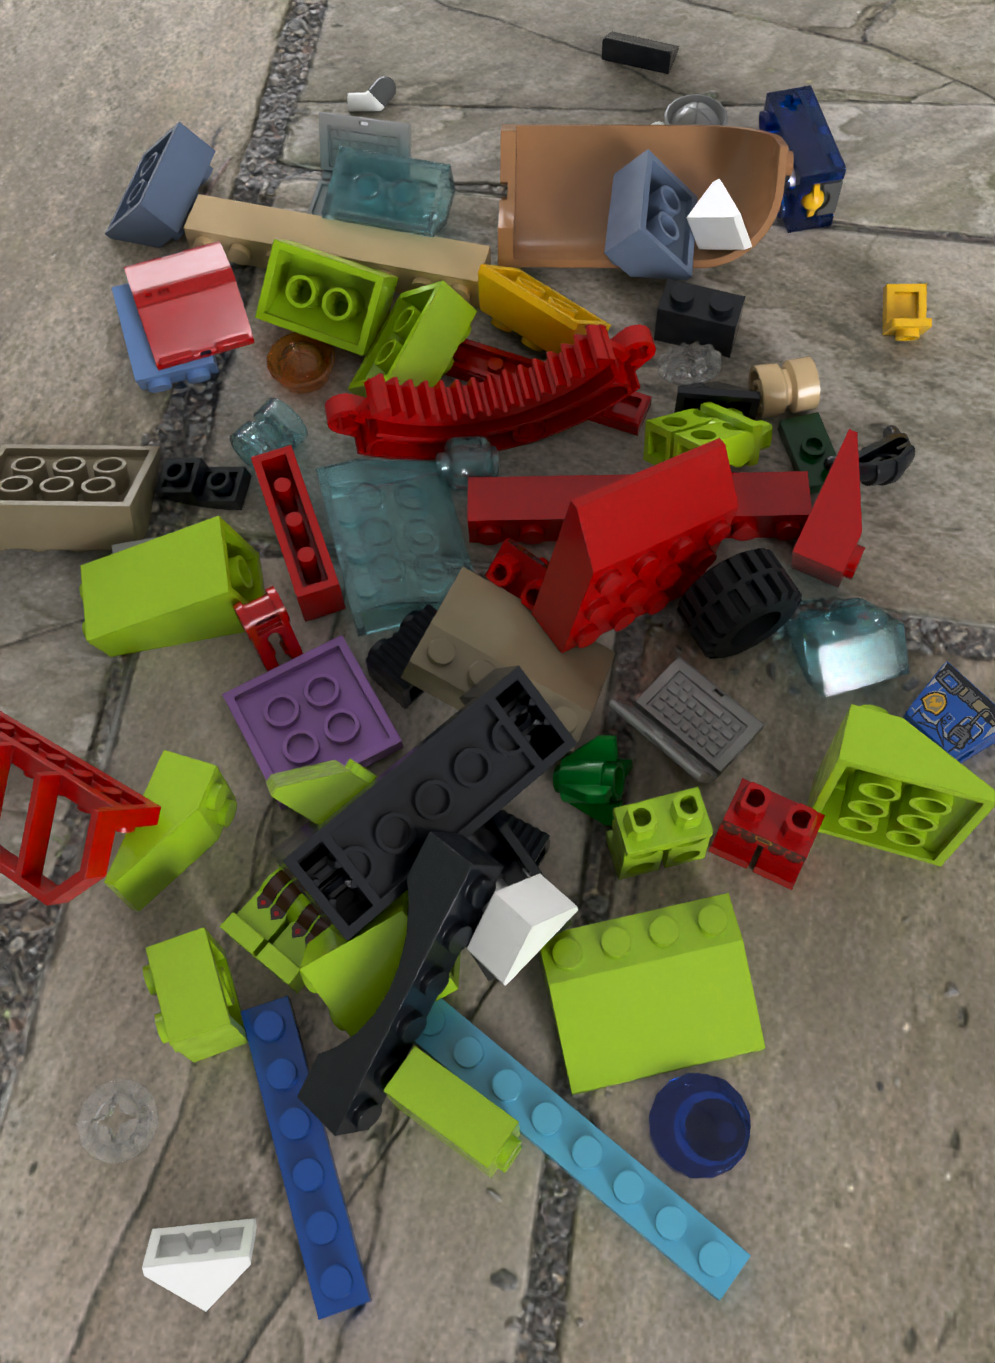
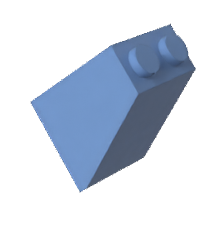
M129 283L111 287L134 378L142 390L148 389L151 393L163 392L171 389L172 383L187 380L190 384L201 383L211 379V374L219 373L216 355L158 371ZM210 350L201 352L200 354L203 355L206 353H210Z

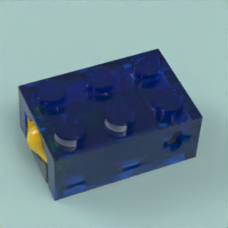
M808 85L769 92L766 95L764 110L759 113V129L782 137L788 145V151H793L794 154L792 175L785 176L783 199L777 217L783 219L788 233L832 225L833 213L836 210L843 184L842 179H844L847 168L812 86Z

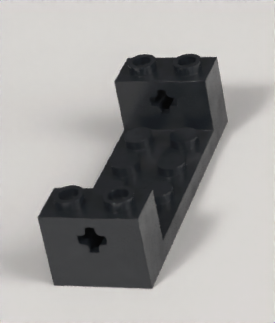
M519 665L496 668L459 698L465 705L322 824L319 825L308 821L270 853L330 929L346 941L351 939L408 890L407 876L430 831L462 834L466 838L470 837L578 744Z

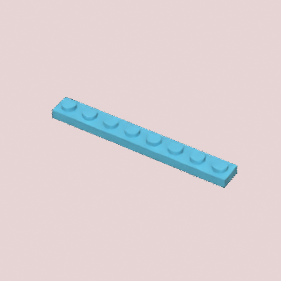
M441 998L434 1002L426 1018V1027L414 1043L432 1059L519 1121L520 1133L706 1292L717 1301H720L751 1255Z

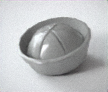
M701 94L685 95L675 99L667 106L664 114L666 125L726 126L728 122L727 111L723 105L712 97Z

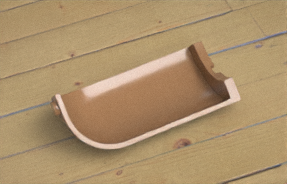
M502 124L500 138V185H508L507 197H501V200H499L498 266L620 268L613 265L604 254L613 176L647 149L698 197V201L712 182L718 179L721 180L741 213L752 247L746 250L698 249L695 241L693 268H710L729 263L756 246L775 221L783 199L785 176L792 175L793 151H788V145L779 135L763 130L736 126Z

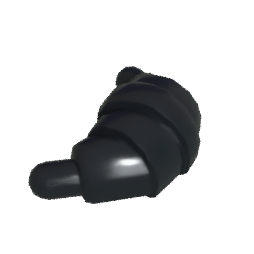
M895 425L887 426L883 431L882 439L858 451L860 482L865 486H885L900 479L915 457V447L911 445L907 434L901 433ZM829 456L824 460L823 465L827 472L830 471L836 456Z

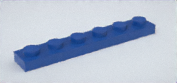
M285 996L240 1012L318 1320H322L371 1302L372 1298L325 1125L297 1098L310 1072L292 1001L289 996Z

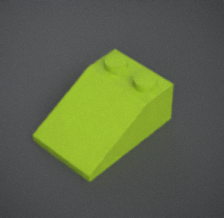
M163 750L143 794L144 797L161 806L158 824L136 827L134 832L125 834L104 881L130 909L140 912L219 840L224 827L231 825L237 810L236 797L217 765Z

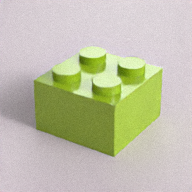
M205 927L145 948L149 964L143 966V976L150 994H157L161 1012L155 1014V1024L163 1044L169 1042L176 1053L180 1052L192 1062H197L248 1043L240 1012L242 1009L226 952Z

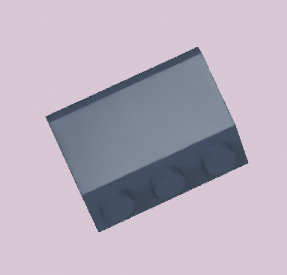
M178 122L143 154L105 235L115 240L158 248L171 239L177 241L184 233L185 218L187 213H190L199 194L197 192L199 187L208 180L213 171L210 163L216 151L181 122Z
M649 149L617 171L613 176L604 254L613 265L619 266L630 277L686 281L692 277L695 242L686 217L697 204L698 197Z

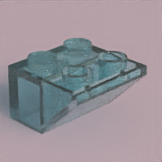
M848 598L840 601L838 607L827 610H805L797 615L798 618L788 620L784 624L785 633L807 683L825 698L910 673L904 623L863 598Z

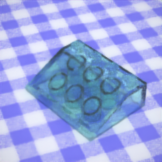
M354 459L316 468L358 637L400 627L401 622L410 612L414 610L420 611L424 609L426 604H431L438 611L462 567L474 572L442 463Z

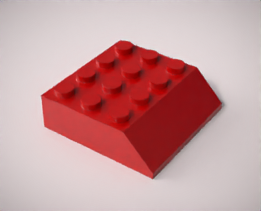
M720 438L570 501L532 611L533 617L561 654L576 646L585 648L596 641L601 634L612 629L620 631L630 625L635 618L647 612L649 615L658 613L670 601L682 597L688 588L714 563L717 558L715 553L721 541L730 533V524L739 508L725 443Z

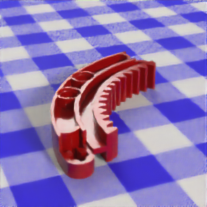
M588 324L585 326L587 335L575 334L573 336L575 344L562 343L560 345L562 352L559 354L548 351L546 352L547 360L545 361L534 358L530 368L520 364L517 365L516 373L514 374L505 369L502 370L500 378L495 379L491 374H487L484 381L480 383L475 377H471L467 385H462L460 380L456 379L450 387H446L443 380H439L434 387H429L428 380H424L417 387H414L412 379H408L402 385H399L398 377H393L385 382L384 375L379 373L365 381L367 397L343 393L328 399L325 403L327 425L335 433L354 437L357 454L399 460H440L503 451L563 432L608 410L641 388L636 370L655 355L656 347L650 328L645 325H631L610 339L606 326L602 324ZM477 439L481 440V442H482V448H481V449H480V442H479ZM469 447H472L474 450H473V451H469L468 448H469Z

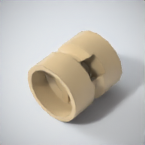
M806 356L786 360L782 368L777 363L760 364L750 368L748 387L750 390L761 392L757 418L764 419L778 416L785 412L786 407L792 413L814 410L818 407L820 401V381L815 362L811 357Z

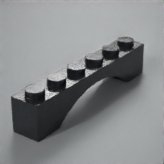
M429 832L407 876L409 900L407 934L400 964L390 989L375 1014L355 1035L339 1046L318 1054L297 1096L334 1136L369 1130L379 1119L382 1112L381 1106L387 1096L383 1091L406 1059L414 1041L423 1033L427 1024L426 1018L437 996L446 988L450 978L449 973L458 955L471 940L472 928L484 905L490 901L496 890V881L504 866L462 834Z

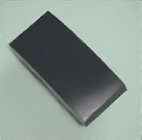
M165 458L154 493L160 498L187 505L212 509L242 510L252 475L246 467H208L202 458Z

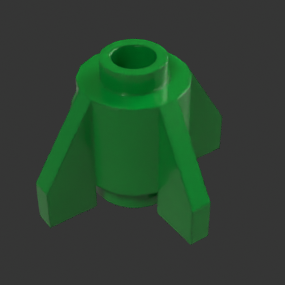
M598 735L574 750L572 754L565 756L562 759L561 765L555 767L553 787L556 793H560L563 802L571 804L603 825H612V820H614L613 808L623 806V801L613 800H620L622 798L625 777L633 769L632 759H618L616 736Z

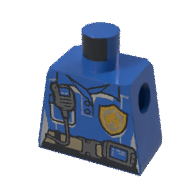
M948 661L941 666L902 717L960 763L995 743V704Z

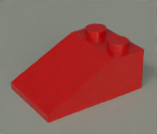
M851 429L848 430L795 544L791 560L792 569L838 588L843 577L852 580L866 548L858 545L862 534L858 432Z

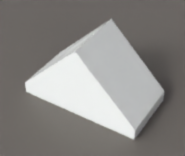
M720 179L712 182L686 217L698 249L746 250L752 247L741 213Z
M537 874L494 892L467 949L506 986L578 911V907L541 874Z

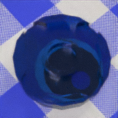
M686 1073L670 1080L656 1095L648 1116L649 1137L657 1156L672 1171L690 1179H713L732 1170L745 1155L750 1139V1113L741 1094L726 1080L708 1074Z

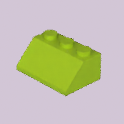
M274 239L255 318L361 356H366L388 317L399 277L292 240Z
M443 280L401 293L347 390L352 394L367 397L364 383L368 378H372L379 373L384 375L385 382L393 377H398L399 385H402L408 379H412L414 387H417L424 380H428L429 387H434L441 377L451 369L454 363L453 355L459 344L469 336L472 329L470 324L477 310Z
M350 758L346 765L337 760H331L271 774L266 784L271 797L320 825L378 778V776Z

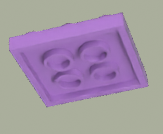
M342 635L222 694L266 781L271 774L331 760H337L346 765L351 758L360 765L367 767L404 748L399 734ZM277 800L281 810L288 808V806Z

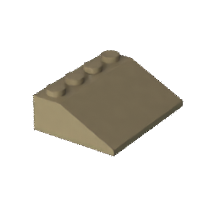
M1 444L0 551L7 549H30L33 552L71 550L83 553L90 550H112V545L144 539L151 517L161 458L160 446Z
M462 567L400 678L460 710L465 705L459 698L496 668L519 665L578 743L594 711L615 652L594 641L585 648L576 646L561 654L533 617L532 610L523 605L520 598ZM574 746L569 752H567V753H566L562 758H560L555 764H556V765H560L561 762H562V759H563L565 756L572 754V753L574 752L576 746Z

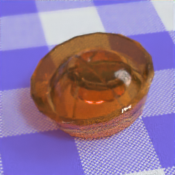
M296 332L278 339L271 346L267 355V368L272 377L288 391L298 394L311 393L320 389L328 382L335 363V350L332 345Z

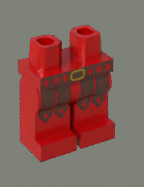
M742 778L708 851L747 869L759 845L763 849L752 872L792 890L825 815L809 806L772 792L769 788Z

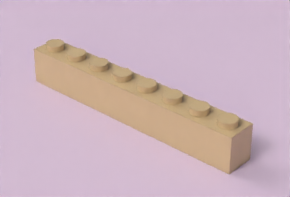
M198 194L183 227L190 249L220 241L228 261L239 265H250L267 269L274 239L292 240L399 277L395 289L396 293H403L443 280L471 306L480 308L478 270L481 264L491 265L490 246L201 194Z

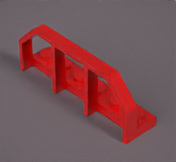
M0 711V817L10 765L14 764L23 770V774L26 777L34 779L19 858L0 845V873L46 906L68 903L106 877L115 831L131 833L135 831L136 827L157 825L161 806ZM58 796H63L77 804L78 810L91 814L80 870L60 885H57L43 875V869Z

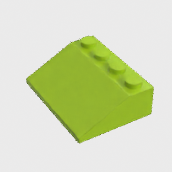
M851 704L813 778L807 806L825 815L818 832L942 866L995 807V789L904 718L891 715L879 706H857Z
M729 893L564 930L549 940L538 952L571 1095L765 1049L744 942Z

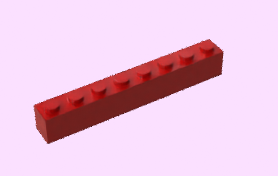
M808 471L732 472L739 508L730 524L731 531L725 538H734L738 541H749L754 538L792 540L800 536L812 510ZM632 474L468 477L467 522L469 543L496 545L508 538L515 542L529 545L539 544L543 541H557L571 500Z

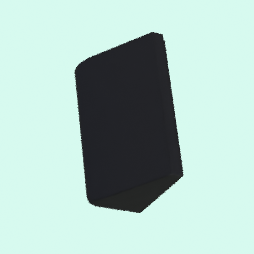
M612 31L604 36L602 41V60L669 74L679 46Z

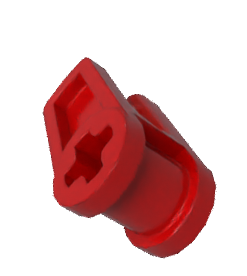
M274 586L265 589V595L242 605L241 601L232 605L247 637L252 641L267 672L279 666L275 657L276 651L270 641H268V637L272 633L278 634L280 638L279 644L291 660L303 654L290 625L291 620Z

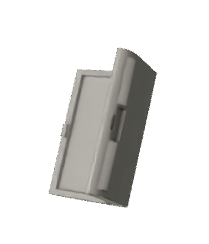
M319 112L320 163L323 171L307 214L398 230L411 183V124Z
M680 656L635 700L634 707L615 699L609 702V707L663 751L695 780L708 784L720 776L765 725Z

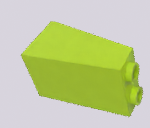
M220 516L80 565L82 583L79 586V592L83 600L85 618L82 624L83 634L88 643L110 657L243 633L245 631L232 605L240 601L244 605L265 595L260 554Z

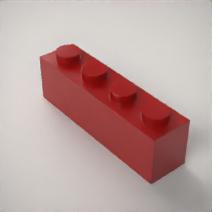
M289 445L251 457L305 622L346 609L340 584L292 446Z

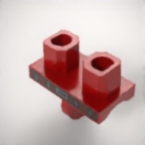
M508 538L504 540L485 576L496 586L502 587L507 592L520 598L522 604L533 611L550 561L544 557H536L514 540Z

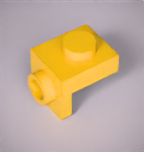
M886 284L883 287L882 335H895L896 341H913L919 339L920 335L932 327V318H926L927 284Z

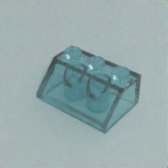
M340 146L322 208V218L434 237L447 224L456 191L451 165Z

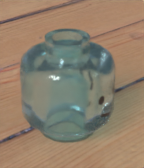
M479 435L451 437L446 441L443 452L436 454L437 475L439 478H445L451 490L456 492L468 491V477H498L499 456L495 445H490L485 437Z

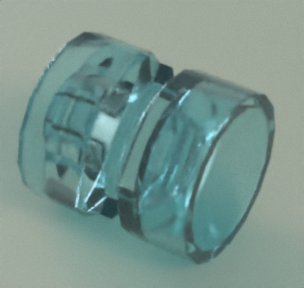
M272 397L254 413V422L249 420L247 423L242 424L230 436L229 440L238 456L255 471L251 457L289 445L292 446L294 451L307 438L308 431L301 418L283 401Z

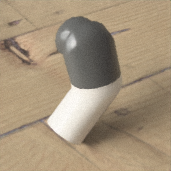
M382 76L366 92L348 93L349 112L382 111L396 94L395 82L390 77Z

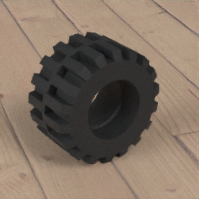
M757 548L733 555L701 575L680 599L677 613L706 658H725L754 647L779 630L792 617L801 604L802 594L770 549Z

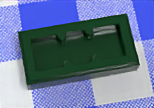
M819 412L779 421L777 430L794 471H808L810 494L820 492L829 473L824 469V460L829 456L837 455Z

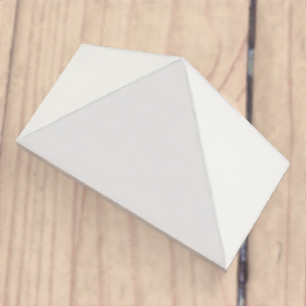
M256 1218L152 1229L142 1266L144 1276L206 1312L251 1265L257 1230Z

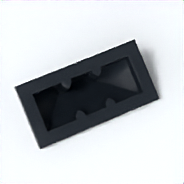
M718 381L678 386L674 413L688 409L700 410L701 404L712 402L726 409L734 408L742 411L743 416L756 420L761 392Z

